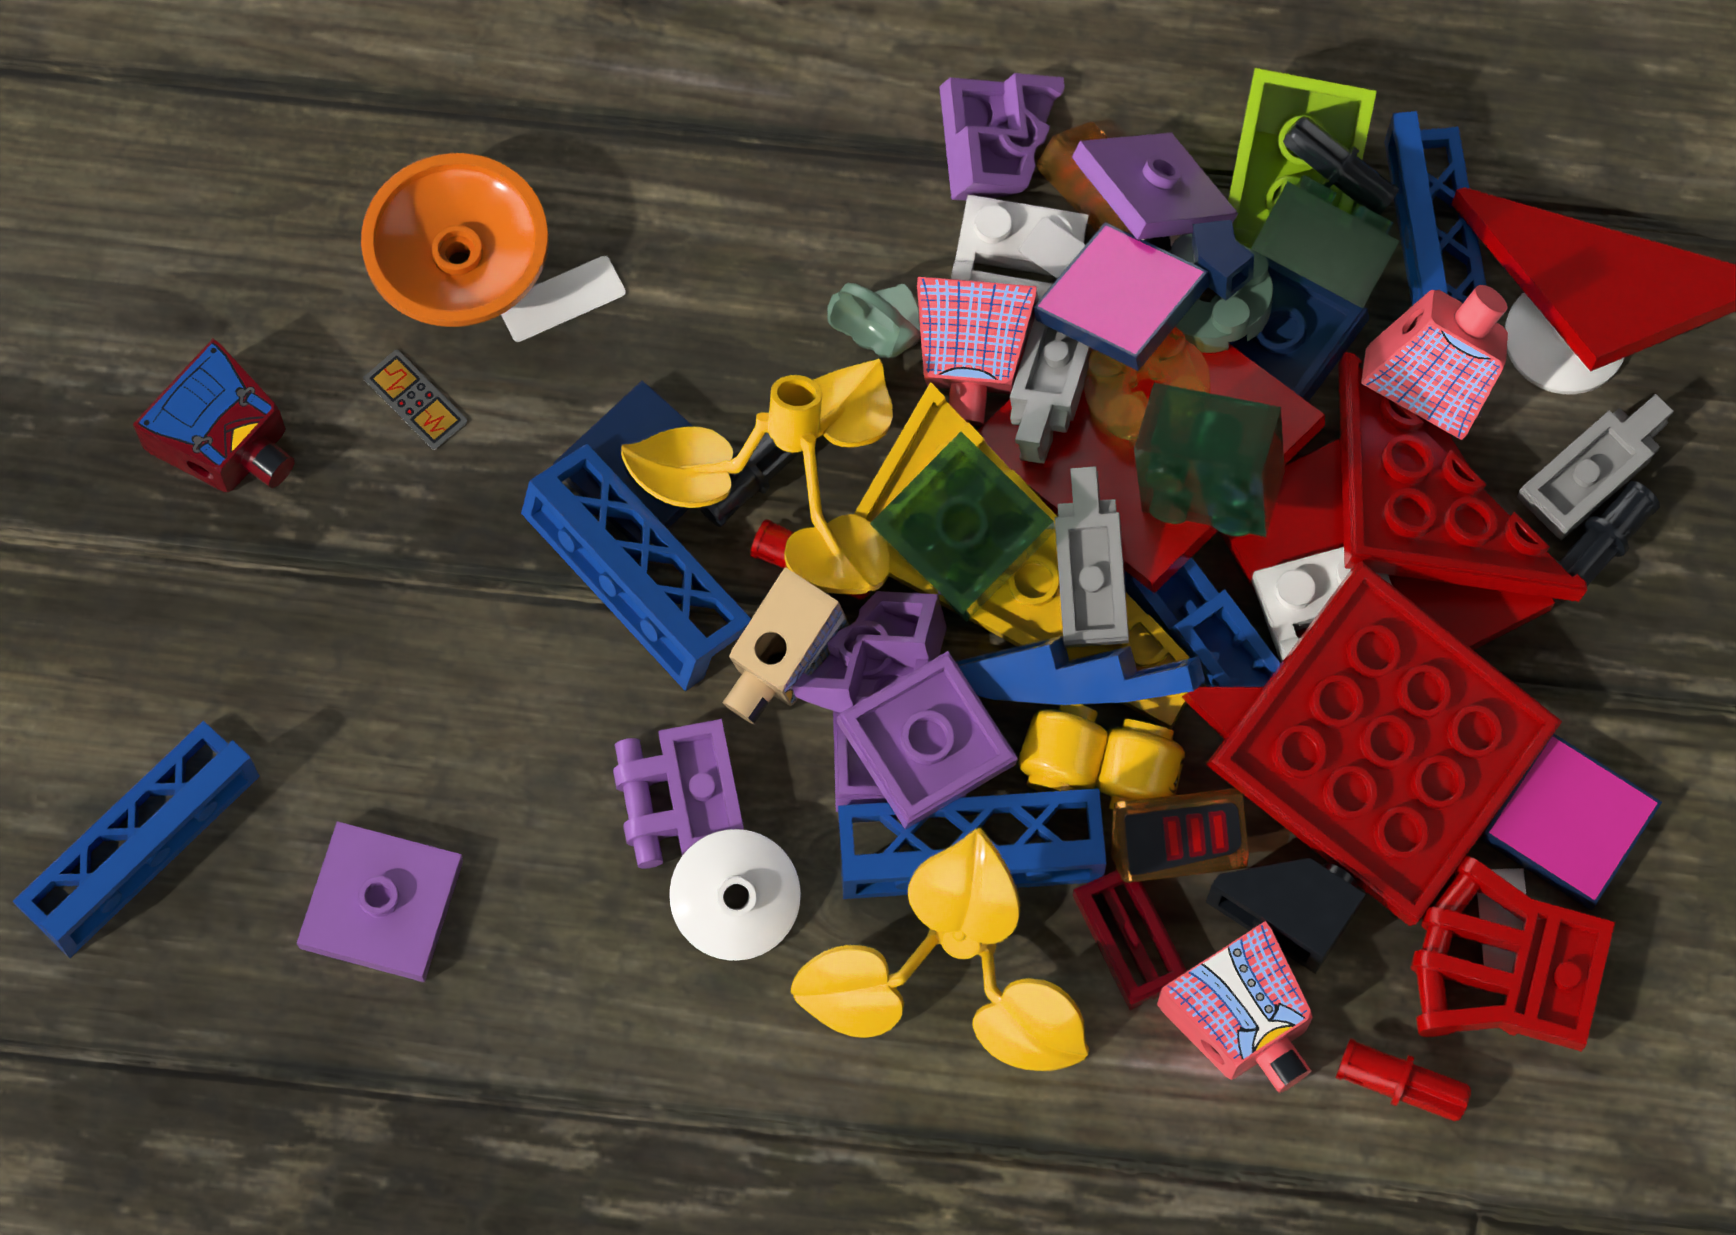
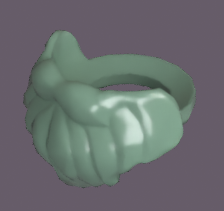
M846 283L838 293L831 296L827 307L829 324L837 331L851 336L858 346L873 350L879 357H897L916 345L921 337L919 308L912 292L905 284L873 292L858 284Z

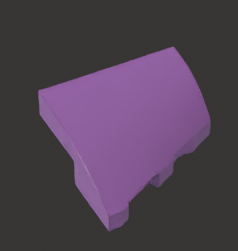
M1014 73L1005 82L950 77L939 88L951 199L967 200L968 195L997 198L1022 192L1028 187L1036 166L1034 161L1035 151L1045 142L1050 128L1046 122L1054 100L1063 93L1064 78Z
M876 591L859 609V616L856 621L850 626L840 629L827 643L830 655L810 676L803 673L792 686L795 697L841 713L937 658L940 654L947 628L938 594Z

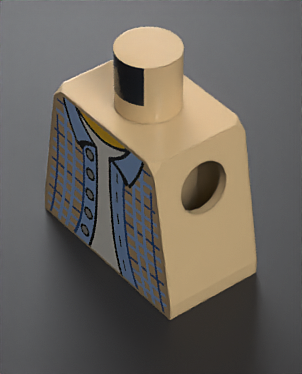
M785 567L730 653L729 658L742 675L722 703L751 724L756 723L773 696L792 706L798 699L794 695L792 686L803 673L810 676L830 655L827 643L840 629L850 626L840 603ZM786 653L780 662L772 665L767 664L773 655Z

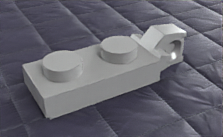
M1036 319L1034 320L1009 397L1012 406L1010 420L1011 424L1020 425L1015 438V442L1019 444L1021 452L1020 460L1044 464L1053 442L1054 431L1066 433L1070 426V421L1074 420L1095 349L1036 321Z
M1656 394L1630 417L1621 408L1614 413L1609 410L1519 490L1517 498L1562 541L1650 463L1653 455L1660 448L1652 438L1668 424L1667 418L1674 411Z
M1096 466L1070 468L1073 503L1058 504V517H1055L1065 648L1129 643L1120 514L1116 510V500H1100Z

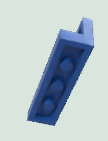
M1417 111L1393 113L1384 142L1391 184L1399 187V191L1394 197L1411 304L1413 306L1431 290H1441L1464 303L1467 299L1464 294L1469 288L1472 293L1478 285H1486L1478 236L1458 212V221L1447 234L1441 231L1436 226L1432 200L1437 196L1454 208L1451 203L1456 191L1463 187L1469 188L1459 127L1420 130ZM1446 147L1449 166L1436 179L1427 173L1423 149ZM1450 179L1452 180L1453 190L1446 186ZM1460 233L1463 245L1455 241ZM1445 251L1467 267L1468 276L1457 289L1446 283L1442 254Z
M588 444L583 445L529 480L521 512L527 521L684 691H687L703 680L712 656L738 639L751 621V618ZM584 469L600 486L599 499L574 496L562 482L579 470ZM606 516L632 520L641 530L640 543L615 540L605 529ZM648 561L673 564L683 575L682 588L657 585L647 574ZM690 606L715 609L728 624L706 638L689 619Z
M202 721L13 900L14 904L56 946L71 958L259 778L251 757L233 740L227 743L205 721ZM207 744L217 755L190 781L185 783L186 762ZM175 773V783H165ZM174 795L148 821L138 828L139 807L150 796ZM128 818V828H118ZM103 841H125L106 861L91 873V852ZM80 864V874H69ZM78 886L48 916L36 906L54 887Z
M1099 789L962 797L906 830L897 821L899 819L888 802L839 805L838 819L843 899L908 895V886L916 869L931 856L945 850H931L914 835L928 818L936 817L947 818L963 832L951 846L962 840L973 830L981 828L993 814L1011 813L1028 827L1014 845L997 846L991 841L1005 861L1016 888L1082 884L1104 876L1106 868ZM1086 808L1089 840L1062 841L1044 825L1059 809ZM1028 811H1043L1037 819L1028 813ZM967 815H978L972 823L968 822L964 817H962ZM880 821L898 836L883 853L855 855L853 823ZM1035 835L1045 841V843L1028 844ZM905 843L915 850L898 852Z

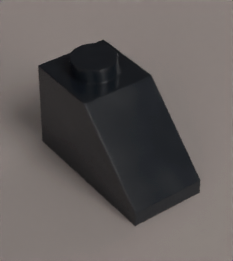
M1311 858L1218 874L1211 885L1206 903L1249 931L1266 921L1272 929L1282 952L1316 974L1357 913L1365 893L1356 888V880L1339 866L1332 863H1324L1322 866Z

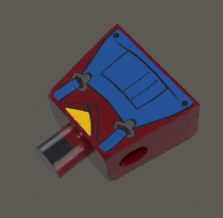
M214 338L210 340L133 423L142 447L148 453L222 492L234 490L249 472L270 488H275L286 479L294 466V458L276 445L286 430L279 408Z

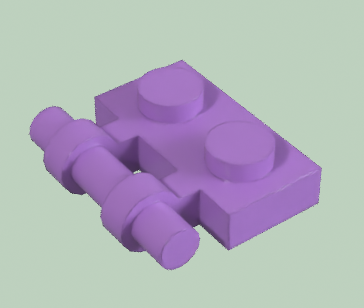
M722 719L659 730L662 755L643 759L641 743L637 738L624 739L615 743L618 765L613 769L616 789L624 792L629 819L623 824L626 843L629 846H634L638 868H653L663 863L659 841L664 838L678 836L683 856L694 843L709 834L728 829L744 830ZM668 781L673 810L654 813L649 787L654 783Z

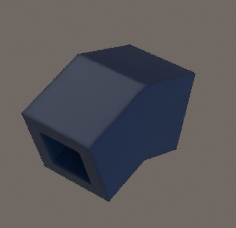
M1232 219L1193 224L1192 250L1195 265L1208 271L1210 282L1208 287L1226 301L1253 279L1254 254L1235 240Z

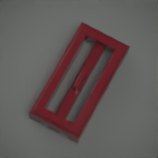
M1129 865L1073 890L1072 896L1129 1010L1141 1006L1143 1001L1153 998V1000L1158 998L1162 987L1187 972L1139 875H1132L1129 871ZM1124 884L1168 971L1167 974L1161 977L1158 976L1114 887ZM1101 895L1145 984L1137 987L1093 899L1094 896Z

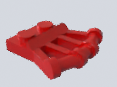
M1465 856L1454 871L1455 879L1433 907H1429L1423 916L1421 926L1426 930L1422 950L1414 952L1411 963V970L1417 974L1422 1014L1416 1017L1418 1034L1423 1037H1436L1459 1031L1499 1028L1513 1036L1520 1034L1582 1052L1587 1044L1615 922L1531 899L1478 860ZM1477 892L1482 893L1523 922L1522 930L1462 914V912ZM1452 937H1461L1516 953L1512 972L1509 973L1449 956L1448 952ZM1448 979L1505 995L1504 1004L1500 1006L1448 1010L1444 980Z

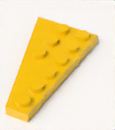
M930 382L853 515L861 516L870 521L884 536L890 553L889 577L918 593L938 594L942 606L1015 646L1063 636L1055 517L1057 516L1024 480L1002 461L986 444L985 439L977 430L955 411L946 401L944 395ZM1127 593L1129 643L1066 648L1069 660L1131 646L1137 671L1190 658ZM1185 693L1120 703L1165 728L1172 729L1187 702L1181 698Z

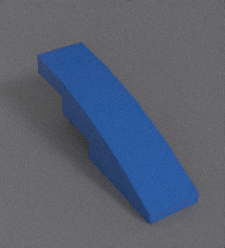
M1192 557L1155 593L1151 592L1124 570L1126 593L1147 615H1150L1190 658L1199 656L1206 687H1264L1279 667L1280 662L1227 591L1224 589L1218 593Z
M1063 636L955 661L976 695L994 700L1054 705L1132 702L1195 691L1205 682L1199 656L1137 671L1131 646L1069 660Z

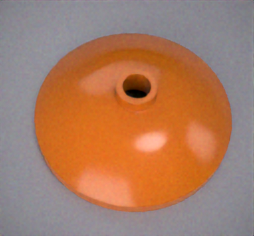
M447 153L416 161L401 169L384 183L366 211L361 231V248L366 270L373 285L392 307L404 315L423 323L445 327H461L493 319L507 312L528 294L538 280L546 261L548 229L545 213L539 198L518 173L508 166L484 156L466 153ZM458 252L469 255V258L461 264H454L449 261V258Z

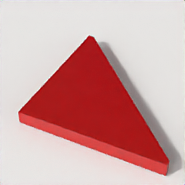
M1466 187L1456 191L1451 203L1590 372L1736 311V264Z
M1345 352L1338 364L1345 568L1352 569L1355 564L1362 561L1374 572L1579 602L1587 592V583L1578 574L1571 576L1547 552L1550 546L1517 513L1513 512L1510 516L1484 490L1487 484L1452 449L1447 454L1421 428L1424 422L1415 413L1361 384L1363 370L1360 368L1362 361L1354 353Z

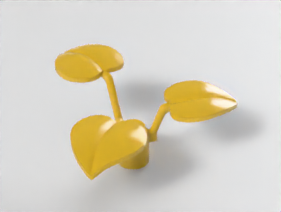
M880 359L845 367L814 380L801 375H789L778 379L771 387L769 413L760 412L756 415V426L738 456L734 459L730 443L715 431L703 427L669 429L638 443L622 444L621 456L631 476L645 491L655 498L674 506L697 508L721 502L729 496L731 492V478L729 474L740 473L744 469L764 434L769 433L778 448L787 452L803 451L812 523L815 526L800 529L789 537L784 553L787 568L823 592L835 594H865L870 590H878L887 580L890 567V553L884 536L876 526L861 516L853 514L842 515L828 523L826 522L822 513L815 454L816 439L822 434L829 442L840 447H860L872 444L887 434L893 420V405L886 387L884 369Z
M981 828L973 830L955 845L931 856L913 873L908 886L909 903L916 916L930 929L925 940L900 970L889 974L887 961L874 948L861 945H844L826 950L808 961L797 972L791 986V994H793L795 1001L829 1028L851 1037L867 1038L882 1035L898 1023L904 1010L903 998L895 987L903 985L937 944H941L943 949L954 958L969 959L977 954L982 958L984 990L991 1003L982 1006L976 1011L973 1018V1029L977 1039L992 1056L1013 1067L1033 1071H1052L1080 1063L1088 1056L1090 1051L1086 1042L1084 1019L1080 1009L1074 1000L1059 986L1049 981L1033 978L1013 981L1007 985L1003 993L997 986L994 963L996 943L1002 942L1016 928L1020 915V901L1014 880L1005 861Z

